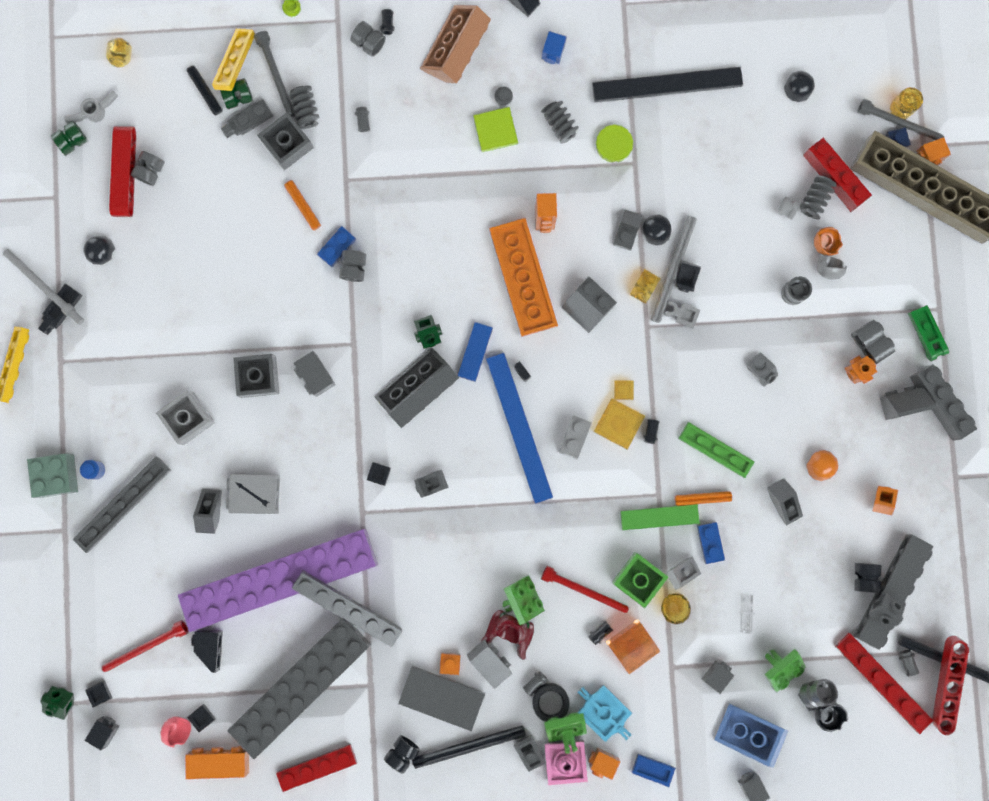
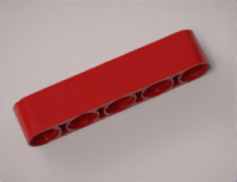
M133 126L113 127L109 211L112 217L133 216L135 178L131 176V173L136 163L137 139L136 129Z
M958 636L948 637L944 644L932 715L933 725L943 735H951L956 729L969 654L968 644ZM960 643L959 649L953 650L954 645ZM957 662V666L954 669H950V666ZM950 682H954L951 688H947ZM947 701L951 702L948 707H944ZM947 720L945 726H940L943 721Z

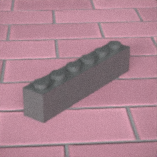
M905 535L881 581V593H875L853 637L878 650L886 645L888 641L887 635L895 626L887 630L878 624L869 615L871 606L874 601L887 593L905 608L907 597L915 589V581L921 577L925 562L933 554V545L915 535Z

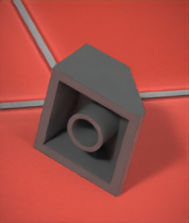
M588 277L561 308L590 333L615 307L617 302L593 279Z
M916 385L904 388L905 392L898 393L897 390L886 392V396L880 398L886 420L937 408L923 387L916 389Z

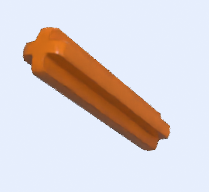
M292 180L285 183L286 190L312 230L319 229L321 227L320 222Z
M730 491L675 496V505L677 506L732 501V493Z

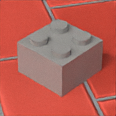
M189 390L156 412L179 445L187 444L215 424L194 392Z

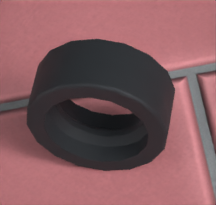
M554 683L542 685L532 698L536 716L545 722L554 717L564 718L570 708V700L566 691ZM548 691L556 692L562 698L561 710L553 715L544 713L539 705L541 696Z

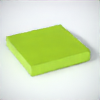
M510 107L473 115L482 153L518 145Z

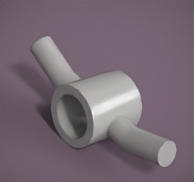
M112 91L99 103L93 98L85 99L80 106L81 112L64 116L65 122H80L86 118L92 122H100L105 117L104 109L110 106L118 95ZM96 107V110L90 113L91 109Z

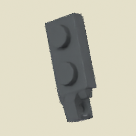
M261 99L228 120V124L222 127L221 130L227 138L233 134H236V136L244 135L272 118L273 114L264 99Z

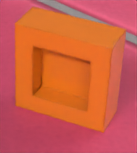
M441 653L440 674L459 675L461 655Z

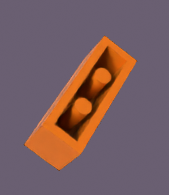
M539 193L536 196L535 204L536 231L540 230V233H550L551 230L555 229L557 220V193Z
M241 746L231 747V750H223V747H213L211 750H204V748L198 747L192 748V751L185 755L186 779L244 778L249 774V754Z

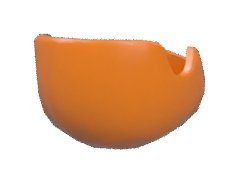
M833 227L821 228L814 237L815 249L824 256L838 254L839 249L843 246L839 231Z
M819 450L811 456L806 467L809 475L814 480L824 481L832 478L839 466L837 458L831 452Z

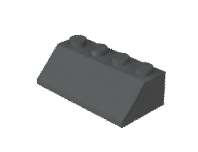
M431 347L374 397L402 428L433 400L438 398L448 387L453 385L459 377L449 364Z

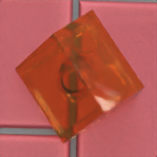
M635 620L606 642L628 674H631L661 652L639 620Z

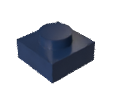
M906 127L889 131L885 134L886 137L906 148L911 145Z

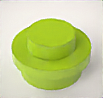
M285 0L282 9L285 15L295 17L300 13L301 5L298 0Z

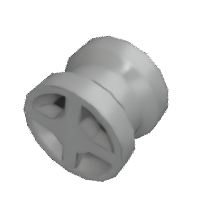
M785 197L780 205L778 214L787 215L792 220L799 208L800 202H793L789 197Z

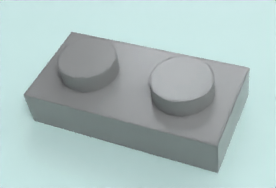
M692 556L667 571L670 582L675 590L698 577L701 572Z

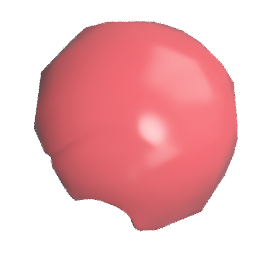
M179 716L169 718L161 728V741L173 748L175 747L174 745H183L190 735L191 723Z

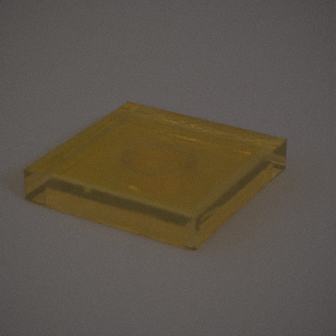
M611 398L593 432L628 450L645 416Z

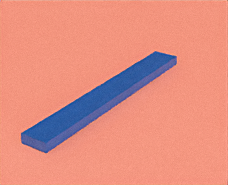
M502 353L487 358L486 361L534 502L536 504L551 499L553 495L505 354Z

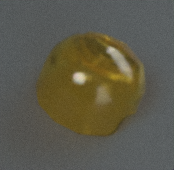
M672 593L663 599L661 612L665 620L677 625L684 623L689 618L691 606L684 595Z

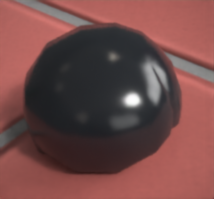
M804 71L792 73L784 86L786 96L795 102L807 100L815 88L814 78Z
M658 214L652 215L645 220L643 233L648 243L656 246L663 245L670 239L672 228L670 221L666 217Z
M93 236L86 241L83 248L86 259L95 265H103L110 261L115 250L112 240L106 236Z
M834 703L830 706L818 707L815 713V721L822 730L833 732L841 730L842 724L848 721V714L842 705Z

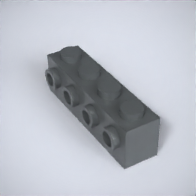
M934 364L926 366L910 376L917 389L923 387L936 404L937 408L931 410L952 441L962 440L977 430L975 420L966 413L964 404L960 399L956 398L952 386L945 382L942 372L937 366H934Z

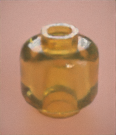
M122 38L108 41L106 46V59L108 62L119 68L129 64L132 54L131 45Z

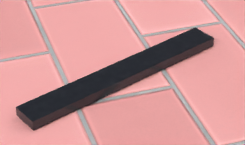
M741 67L593 82L592 88L594 103L737 88L743 86Z

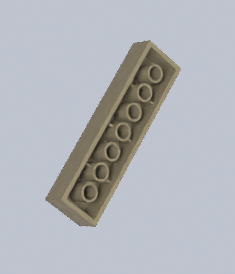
M876 130L867 138L853 162L851 170L977 242L983 244L989 240V194Z

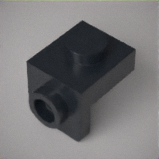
M682 261L675 281V286L678 287V290L689 293V291L694 292L701 266Z

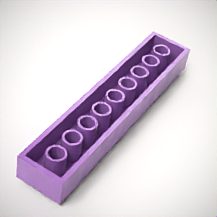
M362 529L178 594V599L189 632L299 594L292 589V585L302 570L327 584L378 566L367 530Z

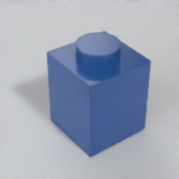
M548 32L542 51V59L545 62L560 64L567 36Z

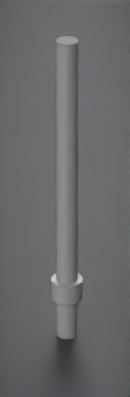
M9 249L3 252V255L54 301L67 317H71L78 325L84 322V319L70 303H66Z

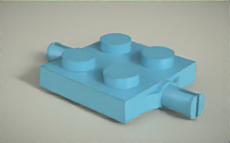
M604 685L592 695L582 687L581 690L586 695L580 690L577 693L586 701L577 713H583L585 723L605 742L617 732L625 740L629 739L628 736L630 737L632 734L624 727V724L632 715V712Z

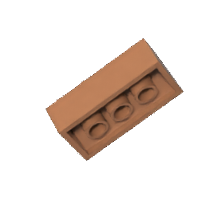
M454 5L420 69L446 83L457 84L462 77L465 67L470 62L473 52L478 47L480 39L486 32L491 18L477 5Z

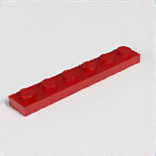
M848 633L835 645L841 654L918 734H921L934 721L852 634Z

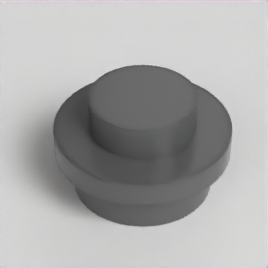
M499 87L494 94L495 101L499 105H508L513 99V92L508 87Z

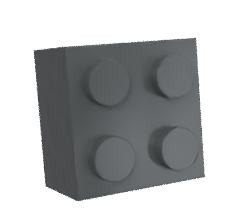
M288 112L257 135L284 171L314 148L309 138Z
M264 354L233 358L236 396L248 398L279 394L275 355Z

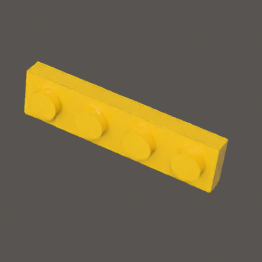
M236 28L212 82L214 90L232 91L254 40L255 33L253 29Z
M14 326L0 375L1 402L9 403V400L13 397L14 382L19 376V364L23 361V350L25 344L29 341V329Z

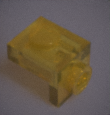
M644 269L630 295L643 303H647L661 278Z

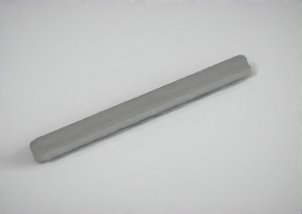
M687 216L651 316V320L656 323H660L697 221L695 217Z

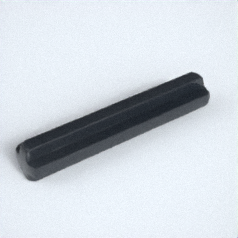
M194 65L187 68L188 75L215 116L222 113V108Z

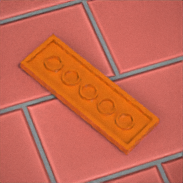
M526 218L489 228L521 337L558 327Z

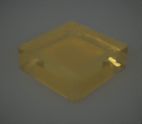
M615 380L614 400H634V381Z

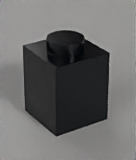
M103 716L96 720L84 741L101 751L108 747L120 726L115 724L116 721L114 719Z

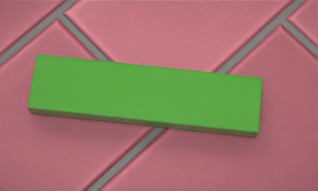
M687 422L678 438L743 478H746L755 462L690 422Z
M698 504L620 511L622 530L700 524Z

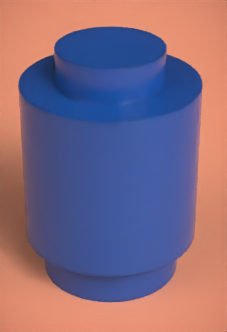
M86 460L80 466V474L85 479L98 480L104 476L105 466L100 461Z

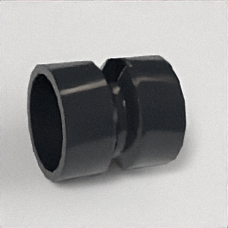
M855 563V574L858 578L855 579L854 591L881 593V581L878 580V577L881 576L882 565Z
M400 735L393 744L395 749L388 751L384 761L397 772L404 774L410 766L409 760L415 759L420 752V748L409 738Z

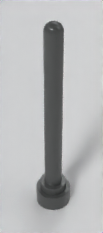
M267 31L258 32L254 35L255 42L264 52L285 111L293 117V108L269 47V34Z
M867 99L862 100L857 110V113L864 116L866 114L875 115L934 140L944 137L943 134L876 108Z

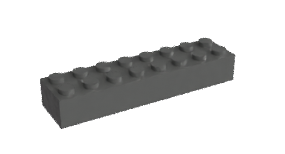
M342 618L227 730L228 733L253 759L257 758L372 644L353 624Z

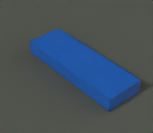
M477 322L474 323L457 375L458 377L476 382L493 327Z

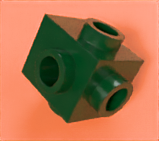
M432 315L414 321L417 329L414 335L417 343H422L423 349L442 343L439 336L443 335L440 325H435Z
M51 686L49 691L45 692L41 697L42 713L49 717L64 720L74 705V693L61 687Z

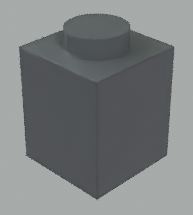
M715 661L701 679L721 694L735 675L730 672L732 668L722 661L720 664Z
M756 772L745 773L741 776L742 779L738 780L748 801H766L770 799L764 784Z

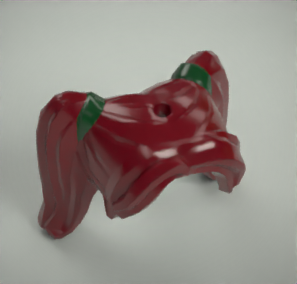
M498 610L493 614L481 642L485 639L489 644L498 636L511 643L518 644L517 655L520 659L524 660L526 659V650L534 634V625L532 622L519 625L516 617L508 615L503 610Z

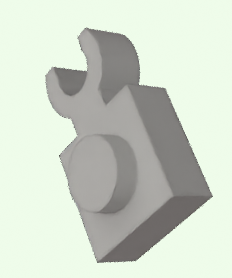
M669 301L667 305L673 308V312L665 311L664 315L667 317L676 316L675 322L693 329L701 310L684 303L679 308L675 302Z

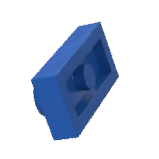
M341 226L317 255L330 267H333L341 258L342 251L348 250L357 239Z
M717 522L697 526L705 564L725 561Z

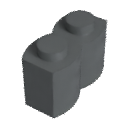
M872 320L851 333V336L862 350L864 356L868 355L875 364H878L896 351L894 349V342L884 335L883 326L879 322Z

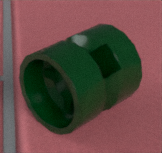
M245 78L236 80L232 91L220 90L227 109L238 107L239 103L244 105L253 102L252 94ZM235 91H239L240 95L237 96Z
M74 121L66 124L64 130L59 129L50 135L56 146L65 156L73 152L76 145L80 147L88 142L85 134Z

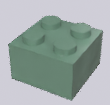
M65 453L27 459L31 498H44L78 492L74 454Z

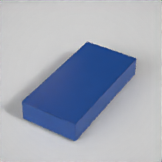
M638 753L631 773L669 787L676 768Z

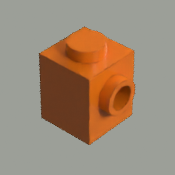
M944 137L924 144L916 150L918 155L937 166L942 164V161L951 155Z
M878 486L872 511L892 516L898 490Z
M598 747L595 752H591L588 759L590 769L593 770L592 774L599 778L605 776L613 780L621 762L619 757Z

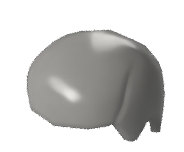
M821 255L817 263V271L822 277L835 280L845 275L847 266L843 268L844 262L842 260Z

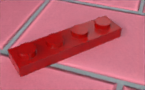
M349 744L280 770L276 775L282 792L356 765L358 762L352 745Z

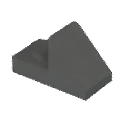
M624 210L613 243L614 246L629 251L632 250L643 215Z
M533 735L514 744L528 772L546 764Z

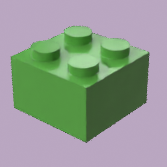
M634 552L611 583L643 608H646L668 579V576L641 555Z

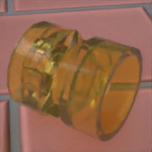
M905 88L891 102V114L903 119L911 117L923 104L922 93L916 88Z

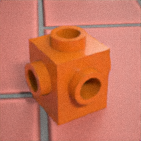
M860 355L849 361L851 364L845 367L847 376L854 384L859 382L865 384L874 379L872 375L877 373L876 364L868 355L862 358Z

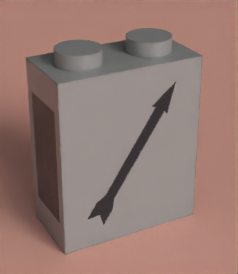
M230 474V478L227 479L226 483L227 490H229V498L226 499L228 513L279 514L280 475Z

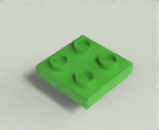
M529 575L504 588L508 600L503 601V607L510 605L504 611L507 613L514 611L519 625L530 621L545 611Z
M774 649L770 650L771 655L769 653L765 655V659L774 666L765 673V676L776 693L779 690L786 689L793 678H798L805 671L806 666L796 649L792 650L783 659Z
M575 712L564 718L554 717L549 719L548 722H544L549 743L563 740L566 754H571L569 745H571L573 753L578 751L574 737L587 734L583 713Z

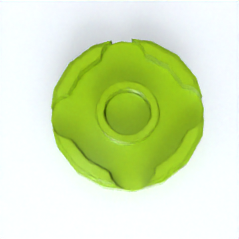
M621 125L606 126L597 136V153L607 162L613 163L625 160L633 149L631 133Z

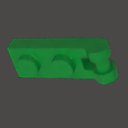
M928 305L908 313L926 351L928 360L932 362L940 355L945 356L949 354V348ZM937 343L938 348L934 350L932 345Z

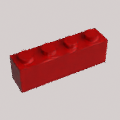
M824 137L811 146L803 155L820 176L827 177L837 184L835 187H832L835 190L834 193L850 212L854 211L872 196Z

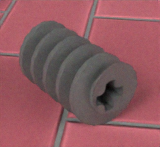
M299 86L290 91L289 96L292 100L293 111L296 114L295 118L300 129L312 128L319 124L315 121L320 118L319 114H313L318 109L317 107H311L316 104L315 100H310L314 97V94L308 93L312 90L311 86Z
M563 101L550 103L541 110L542 113H545V119H549L548 124L553 126V132H557L556 137L561 138V144L574 138L576 131L579 129L578 126L572 127L575 120L568 121L571 114H564L567 107L560 108Z
M824 176L815 177L814 183L811 184L810 190L807 191V196L804 197L803 203L800 205L801 212L810 218L820 220L821 216L817 212H824L821 206L827 207L828 203L825 200L831 199L829 194L835 192L832 187H835L837 184Z

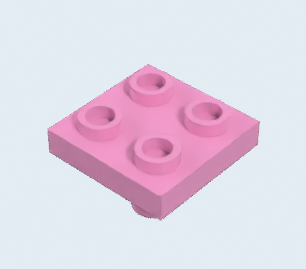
M584 740L575 741L578 751L574 753L571 745H569L571 754L565 753L563 742L545 743L548 785L588 782Z

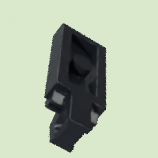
M64 284L57 293L58 296L73 307L83 296L67 284ZM51 301L42 313V320L44 321L38 329L49 335L67 317L54 301Z

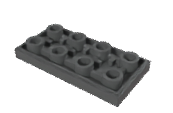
M412 666L398 704L472 732L485 693Z

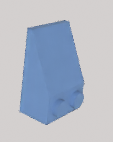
M729 704L714 740L768 767L774 768L788 730Z

